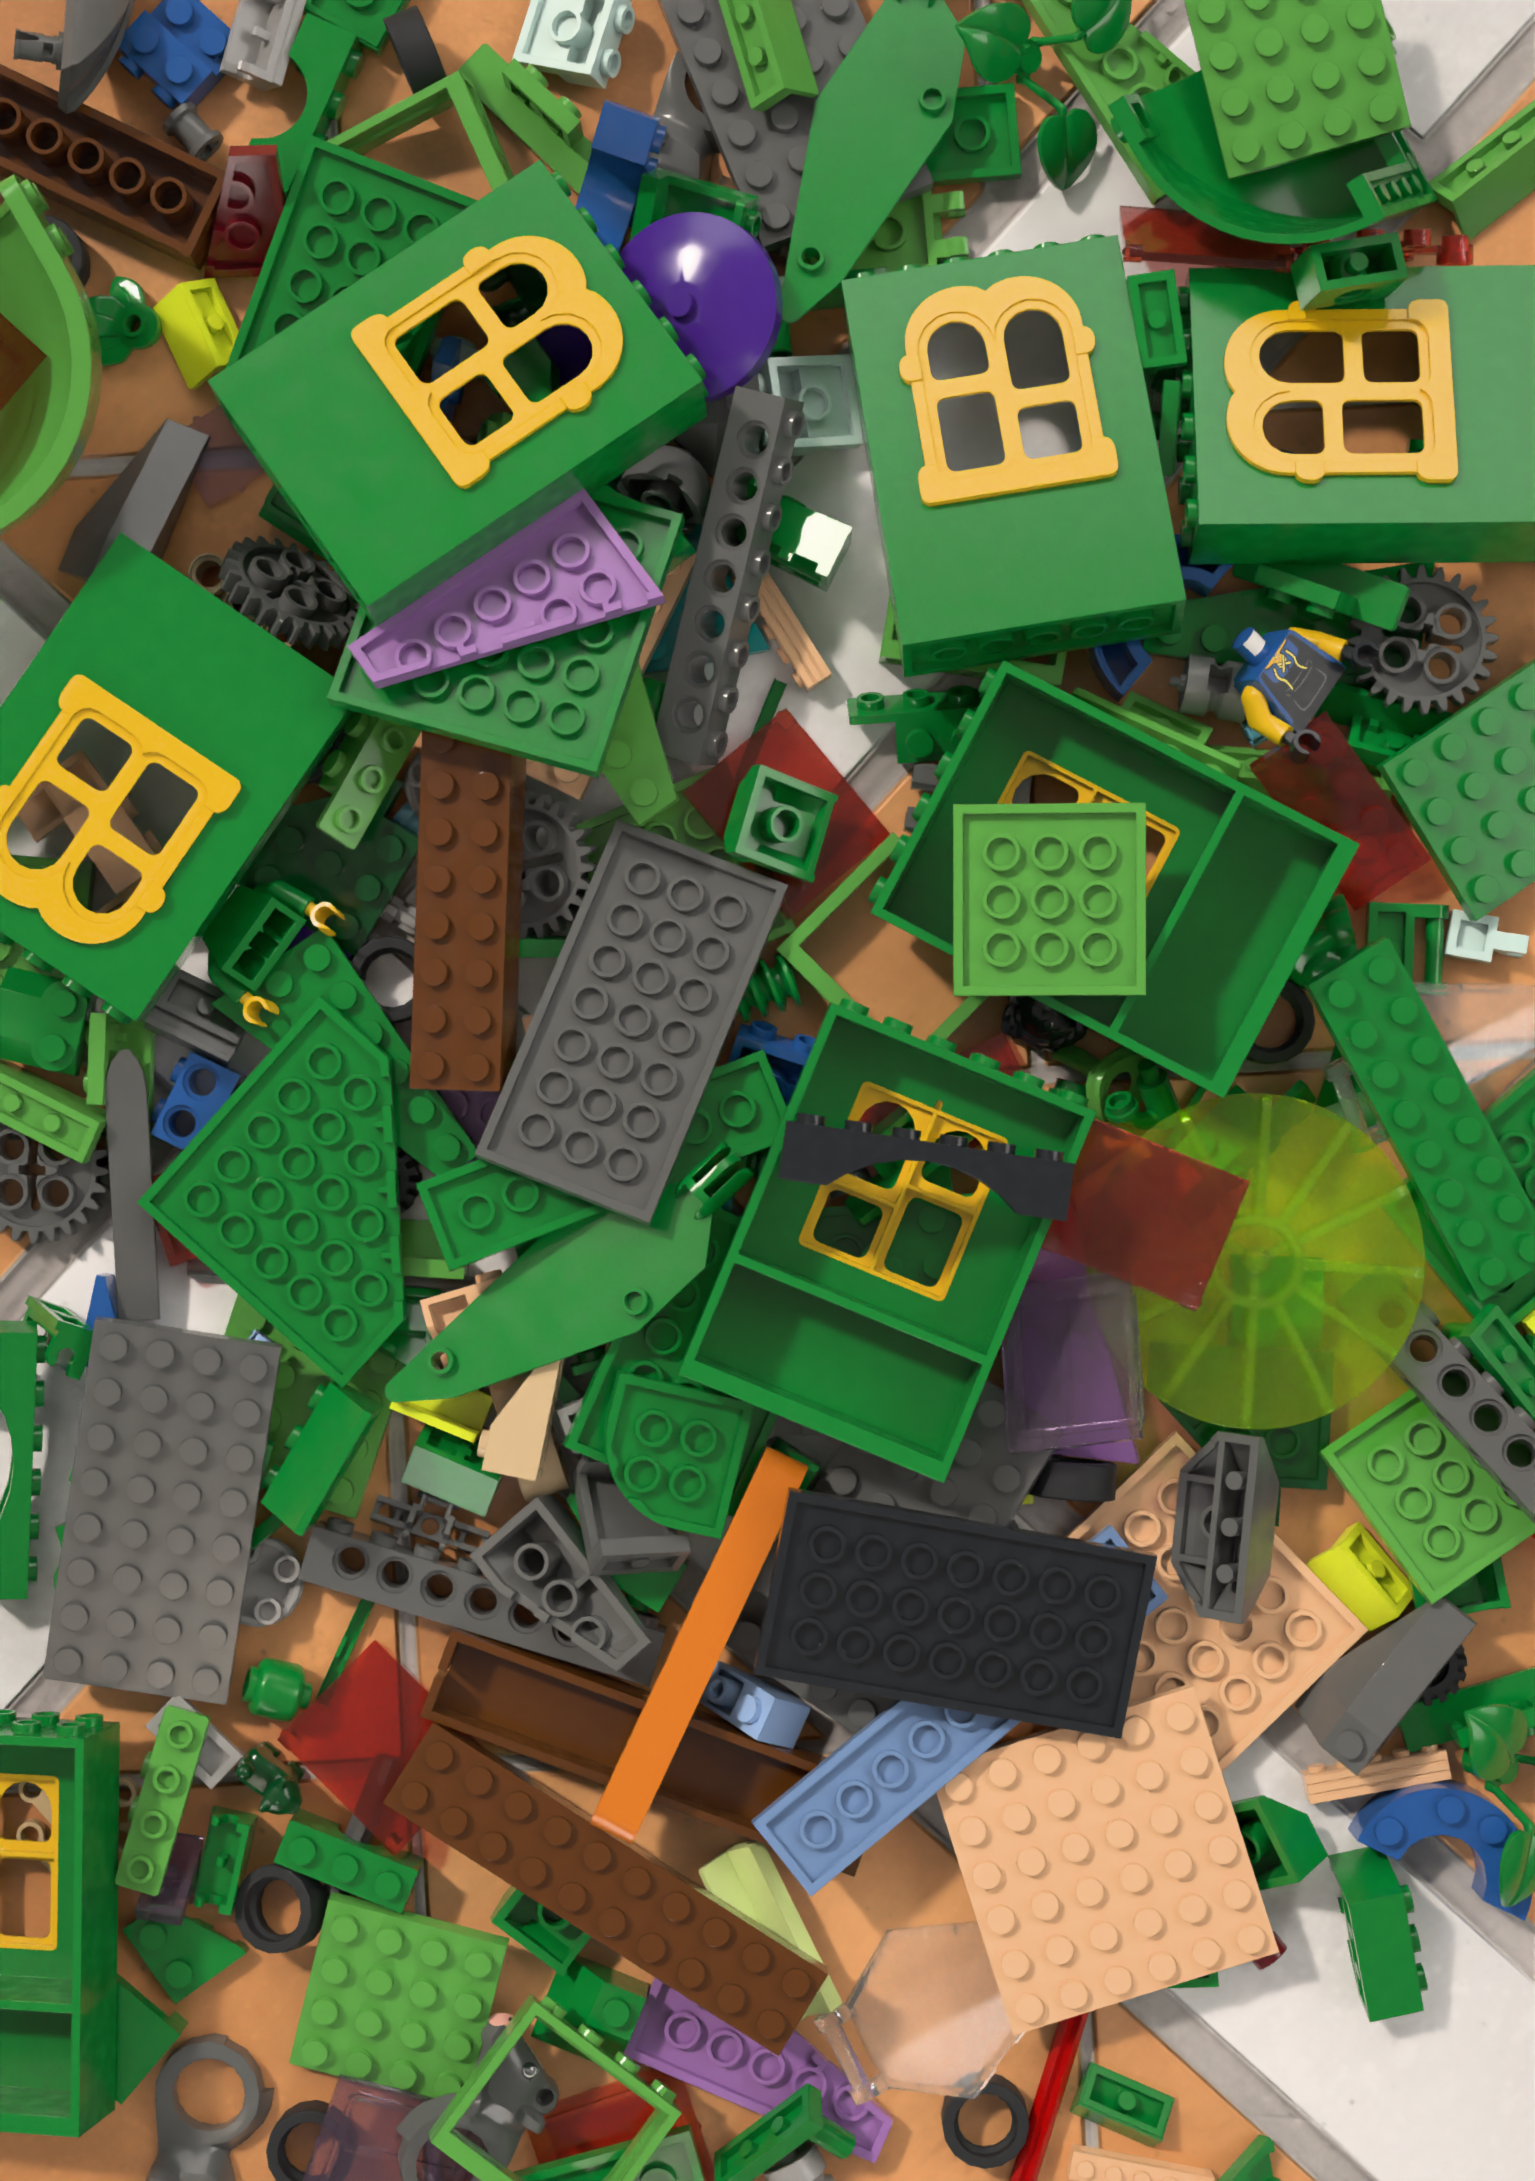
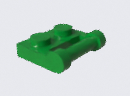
M1366 903L1365 946L1381 936L1389 937L1421 997H1446L1447 983H1442L1444 920L1449 919V905ZM1415 919H1426L1424 982L1413 981Z

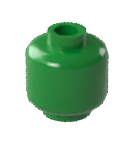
M266 1657L261 1659L257 1666H249L243 1684L241 1700L248 1703L249 1712L255 1716L289 1722L295 1717L298 1709H307L312 1694V1683L305 1682V1671L301 1665Z

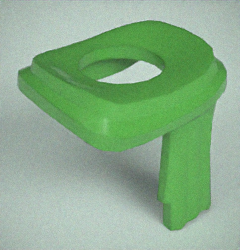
M1075 1045L1053 1052V1059L1087 1076L1086 1098L1089 1099L1087 1108L1097 1112L1093 1120L1094 1124L1109 1122L1104 1113L1105 1100L1108 1097L1110 1083L1119 1073H1130L1131 1086L1128 1092L1136 1098L1138 1104L1142 1101L1136 1080L1140 1075L1137 1066L1146 1059L1145 1057L1124 1046L1115 1049L1100 1060L1083 1048Z

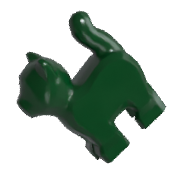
M525 264L510 265L483 281L479 286L482 292L488 293L498 290L507 282L511 284L518 297L506 300L492 308L502 324L509 328L517 326L535 314L543 306L548 295L544 276L535 268Z
M263 1741L258 1746L251 1747L244 1754L235 1768L236 1775L246 1786L263 1796L259 1806L261 1813L269 1812L275 1815L294 1814L299 1810L303 1801L301 1787L298 1783L304 1776L305 1769L293 1760L289 1761L286 1765L279 1761L276 1757L280 1755L281 1750L269 1741Z

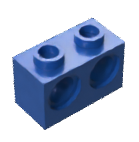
M190 1051L188 1058L182 1056L173 1069L170 1081L175 1084L168 1099L162 1097L154 1108L150 1122L154 1123L155 1126L151 1135L184 1150L248 1076ZM205 1069L211 1071L216 1080L214 1090L208 1095L199 1093L195 1086L196 1076ZM184 1110L189 1111L194 1116L196 1122L194 1131L188 1136L181 1135L175 1126L177 1116Z

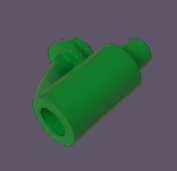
M1149 1059L1141 1061L1137 1066L1140 1075L1136 1080V1084L1146 1108L1145 1112L1138 1111L1139 1105L1136 1098L1127 1091L1114 1092L1105 1100L1104 1113L1107 1120L1113 1123L1124 1122L1139 1130H1167L1179 1124L1183 1117L1167 1072L1164 1069L1157 1068L1156 1063Z

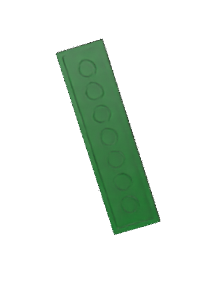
M1381 936L1303 983L1474 1299L1482 1302L1535 1269V1209L1389 937Z
M764 1050L714 1069L667 1185L682 1180L723 1141L731 1148L728 1156L736 1154L740 1159L771 1147L787 1107ZM481 1159L416 1183L450 1272L607 1211L605 1208Z

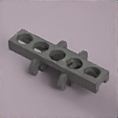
M420 1490L417 1497L422 1498L419 1505L415 1503L409 1505L378 1494L375 1507L370 1516V1520L403 1531L402 1539L408 1540L409 1535L412 1534L440 1544L438 1551L443 1553L447 1546L472 1554L477 1547L464 1543L467 1535L474 1534L480 1536L482 1544L490 1537V1532L456 1521V1517L451 1516L453 1509L458 1511L459 1506ZM429 1502L447 1508L444 1518L425 1512L426 1503ZM385 1504L396 1509L395 1517L391 1519L378 1514L380 1507ZM404 1512H410L407 1522H400L401 1515ZM416 1516H417V1518H418L417 1523H416L415 1526H413V1524H414V1522H415V1519H416ZM426 1519H434L439 1524V1530L433 1535H427L421 1529L422 1523ZM453 1527L459 1529L461 1533L457 1541L450 1539Z

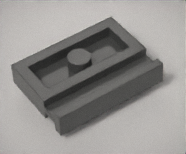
M181 969L145 1020L144 1028L226 1068L247 1032L211 1004L224 995L218 987Z

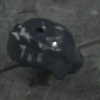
M1007 996L1008 1004L1002 1015L1001 1030L1012 1038L1021 1039L1030 1047H1035L1039 1051L1056 1052L1061 1048L1074 1045L1087 1033L1088 1027L1029 996Z

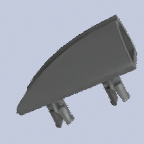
M66 0L63 32L59 31V36L54 35V37L45 36L42 33L23 31L16 28L13 59L41 63L44 61L56 65V70H60L57 107L66 114L74 112L90 96L108 70L124 37L135 0Z

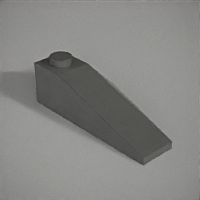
M167 419L75 527L58 570L87 582L120 532L162 560L211 436Z
M554 1494L534 1498L470 1554V1557L497 1592L509 1600H515L533 1612V1616L545 1624L549 1623L570 1637L573 1643L616 1672L621 1670L653 1642L611 1575L590 1576L582 1530Z
M1442 1597L1431 1606L1426 1602L1338 1659L1304 1692L1295 1704V1707L1318 1744L1357 1776L1374 1759L1477 1625V1622L1445 1597Z

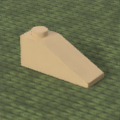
M565 1359L534 1369L491 1423L490 1430H482L477 1456L484 1458L483 1471L535 1482L542 1476Z

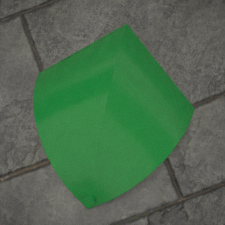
M1201 70L1142 96H1139L1138 93L1123 95L1108 105L1113 115L1110 122L1115 134L1123 143L1128 142L1143 169L1157 186L1178 206L1197 219L1220 231L1240 238L1275 244L1315 243L1345 236L1400 218L1439 200L1402 130L1228 181Z

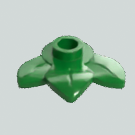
M115 277L111 284L110 296L98 295L89 298L98 328L102 366L122 364L133 350H143L152 347L159 340L162 332L160 318L153 308L146 305L144 290L134 280L126 277ZM140 319V328L133 332L136 322Z

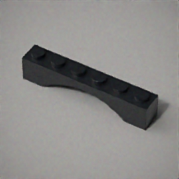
M798 1112L796 1122L786 1120L778 1171L779 1179L828 1185L847 1173L872 1164L898 1160L928 1161L955 1168L976 1178L995 1192L1014 1213L1060 1221L1067 1220L1075 1164L1063 1162L1064 1152L1036 1148L1035 1156L1028 1157L1015 1155L1017 1145L988 1141L987 1150L968 1148L969 1138L940 1134L939 1143L921 1141V1131L899 1127L892 1128L891 1136L872 1133L874 1124L845 1120L844 1129L825 1126V1116Z

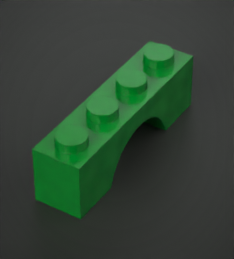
M306 13L288 54L295 69L306 80L307 100L304 111L298 121L284 133L270 138H251L249 145H277L285 200H287L309 136L312 135L328 141V137L325 135L331 121H338L344 111L347 100L344 92L350 78L357 79L365 61V54L362 53L363 48L357 34L309 13Z

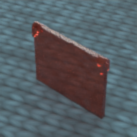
M1119 206L1123 262L1141 263L1142 261L1267 269L1274 270L1275 273L1292 274L1290 266L1294 263V252L1290 244L1264 243L1240 238L1204 223L1186 210Z
M785 708L783 711H778L772 720L682 794L723 843L725 829L738 786L752 765H764L839 796L833 806L813 876H815L813 883L798 880L751 862H740L748 870L788 885V891L779 911L789 920L882 843L890 833L804 731L788 709Z
M1094 1118L1074 1166L1067 1220L1052 1219L1041 1248L1197 1312V1309L1202 1305L1203 1295L1250 1181Z
M374 1640L287 1729L281 1731L277 1740L288 1751H291L395 1856L403 1850V1847L421 1827L383 1802L433 1721L420 1717L428 1692ZM460 1732L472 1741L479 1744L471 1735Z

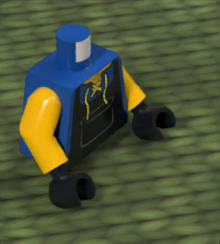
M1253 627L1244 629L1232 643L1233 649L1246 660L1234 678V687L1241 695V702L1249 727L1280 747L1284 745L1289 746L1288 753L1293 762L1297 764L1306 763L1310 753L1301 748L1300 744L1308 746L1313 751H1318L1321 739L1315 731L1305 728L1346 669L1341 662L1343 659L1348 660L1351 669L1355 673L1360 675L1367 674L1372 670L1373 665L1362 662L1358 658V654L1365 653L1371 657H1378L1379 647L1374 642L1365 640L1357 643L1353 648L1348 646V640L1321 631L1297 627L1268 632L1263 637Z

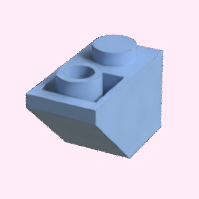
M719 1660L699 1701L755 1740L790 1749L794 1748L812 1708L786 1690Z

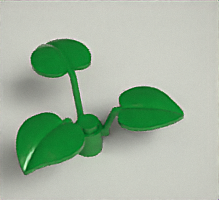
M1072 0L1071 16L1073 23L1079 29L1074 33L1041 38L1032 36L1028 39L1031 31L1030 18L1022 6L1012 2H998L984 6L955 24V28L966 46L971 63L981 78L988 82L1001 83L1015 75L1017 84L1025 85L1057 111V115L1049 116L1041 123L1037 147L1039 159L1048 180L1060 191L1070 188L1091 162L1097 146V128L1093 118L1086 110L1074 108L1067 113V108L1061 101L1030 79V75L1038 70L1042 62L1040 47L1078 42L1084 37L1085 45L1091 53L1101 54L1109 51L1118 44L1128 27L1132 0Z
M1493 1704L1464 1711L1469 1731V1751L1468 1747L1463 1751L1462 1767L1467 1773L1485 1780L1484 1789L1493 1793L1524 1827V1831L1516 1830L1510 1834L1504 1845L1500 1860L1499 1891L1501 1905L1511 1907L1535 1892V1825L1500 1789V1785L1509 1784L1516 1778L1519 1769L1518 1763L1535 1766V1757L1517 1754L1523 1748L1528 1735V1724L1524 1714L1511 1706Z

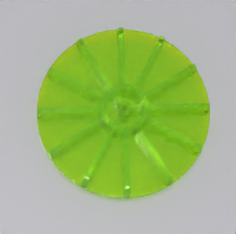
M1243 1093L1228 1095L1224 1098L1209 1099L1179 1110L1148 1130L1126 1151L1110 1173L1094 1207L1086 1246V1274L1093 1310L1104 1337L1126 1370L1145 1389L1169 1406L1201 1421L1238 1429L1266 1430L1290 1427L1327 1415L1352 1401L1368 1389L1384 1373L1406 1341L1418 1312L1425 1276V1249L1418 1213L1405 1182L1386 1154L1365 1133L1330 1110L1307 1101L1274 1094Z

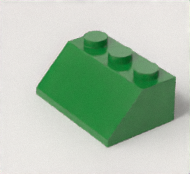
M334 1380L329 1383L328 1387L320 1384L307 1405V1408L313 1412L306 1425L302 1426L298 1423L284 1445V1448L290 1451L282 1466L274 1463L261 1484V1488L267 1490L261 1503L294 1533L302 1537L317 1523L384 1405L348 1384L344 1388H341Z

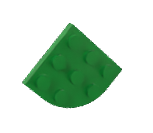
M617 1370L604 1426L605 1456L616 1485L625 1498L639 1512L654 1522L673 1529L721 1539L754 1405L733 1396Z

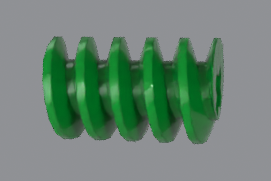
M780 953L774 954L772 969L768 967L762 958L759 959L755 974L752 976L738 1010L745 1022L751 1021L752 1007L755 1006L763 1017L769 1016V1006L772 1001L781 1012H785L787 997L790 996L798 1007H802L791 965L787 964Z

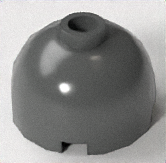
M663 445L623 472L616 486V492L640 503L662 507L663 509L683 514L685 523L682 531L684 534H690L705 515L711 488L706 470L688 450L681 447Z

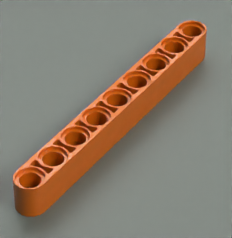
M766 1446L589 1824L630 1844L633 1843L781 1528L788 1487L799 1489L809 1465Z

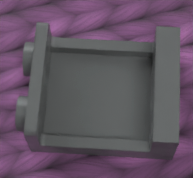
M583 1455L572 1473V1481L590 1576L678 1571L691 1552L688 1534L677 1535L676 1529L661 1525L644 1516L620 1491L610 1473L608 1465Z

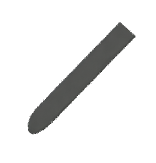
M122 1049L110 1063L105 1086L118 1319L129 1321L160 1320L155 1219L137 1203L153 1185L148 1092L145 1074L139 1059L131 1049Z

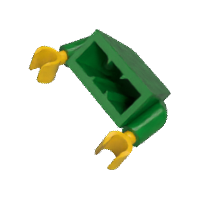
M281 880L260 884L255 889L243 885L236 887L202 937L209 950L208 976L210 980L236 1005L241 1003L244 1005L243 1016L248 1022L266 1028L268 1026L260 1019V1010L264 1007L269 1012L278 1015L279 1008L273 1001L253 996L251 992L252 990L256 992L307 920L304 917L308 915L312 924L327 936L336 935L333 930L324 925L325 920L329 916L337 915L345 920L344 915L331 903L321 902L316 905L314 904L315 899Z

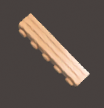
M732 569L734 576L731 577V580L735 584L736 576ZM768 572L762 578L758 594L760 599L759 616L764 622L761 628L769 641L774 638L780 647L776 649V652L784 665L789 662L795 671L791 676L799 689L804 686L806 691L809 692L830 679L832 673Z
M1437 1744L1424 1746L1421 1750L1409 1752L1407 1748H1398L1392 1750V1754L1381 1756V1753H1377L1370 1764L1357 1776L1338 1760H1336L1334 1765L1325 1766L1324 1763H1315L1308 1765V1769L1301 1770L1305 1796L1310 1805L1452 1779L1447 1751Z
M1071 2143L1066 2168L1068 2179L1074 2181L1215 2180L1211 2169L1078 2145L1077 2143Z

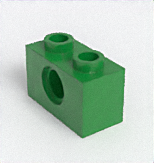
M1398 232L1310 245L1290 266L1301 311L1387 298L1408 278Z

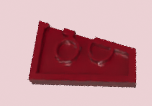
M277 145L230 146L204 278L259 277L286 202Z

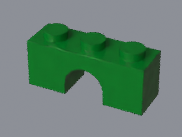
M299 1808L289 1821L273 1862L402 1914L425 1858L386 1842H382L380 1846L358 1842L347 1837L339 1830L341 1824Z

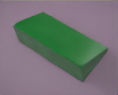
M1090 2062L1074 2097L1070 2112L1146 2146L1154 2147L1163 2140L1175 2098Z

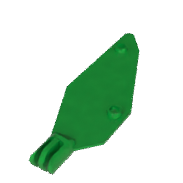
M884 0L815 101L782 287V321L785 323L797 322L841 284V280H845L952 124L965 44L955 28V24L958 21L944 0ZM807 257H815L818 259V262L814 265H807L803 260Z
M723 1141L682 1180L666 1186L650 1226L607 1210L540 1237L386 1384V1398L395 1403L456 1398L639 1332L707 1268L714 1213L754 1176V1173L748 1167L741 1169L743 1161L736 1154L728 1156L731 1148ZM446 1353L448 1365L441 1370L438 1361L440 1356Z

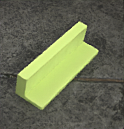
M756 1840L736 1843L699 1869V1875L709 1892L823 1964L764 1843ZM829 1974L801 2020L810 2015L830 2013L843 2003Z

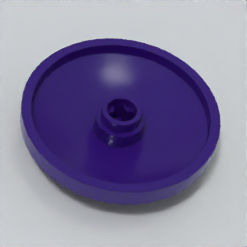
M685 212L664 217L635 235L619 254L625 264V268L622 271L631 283L638 280L645 288L652 301V305L649 308L657 319L664 316L673 326L679 338L676 345L684 356L690 353L693 354L706 374L703 384L709 394L705 398V402L721 399L733 393L736 386H744L757 374L772 352L782 320L783 301L780 279L775 265L765 248L752 234L741 226L723 217L702 212Z

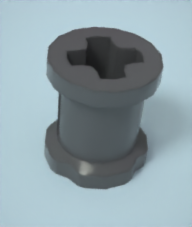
M193 102L183 103L171 112L164 122L162 129L168 136H175L189 151L190 155L206 161L220 148L224 137L218 130L212 131L198 116V108Z

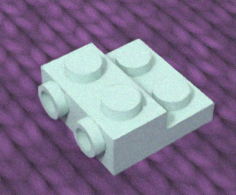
M531 0L512 60L515 58L524 68L531 64L540 72L559 75L567 83L605 89L609 77H616L621 67V55L618 47L622 35L629 34L635 23V12L632 2L630 0Z
M850 354L767 358L764 365L758 371L760 392L804 402L802 410L804 414V427L799 438L795 440L792 456H806L820 450L857 449L864 444ZM765 430L761 434L760 446H765L766 449L769 437Z

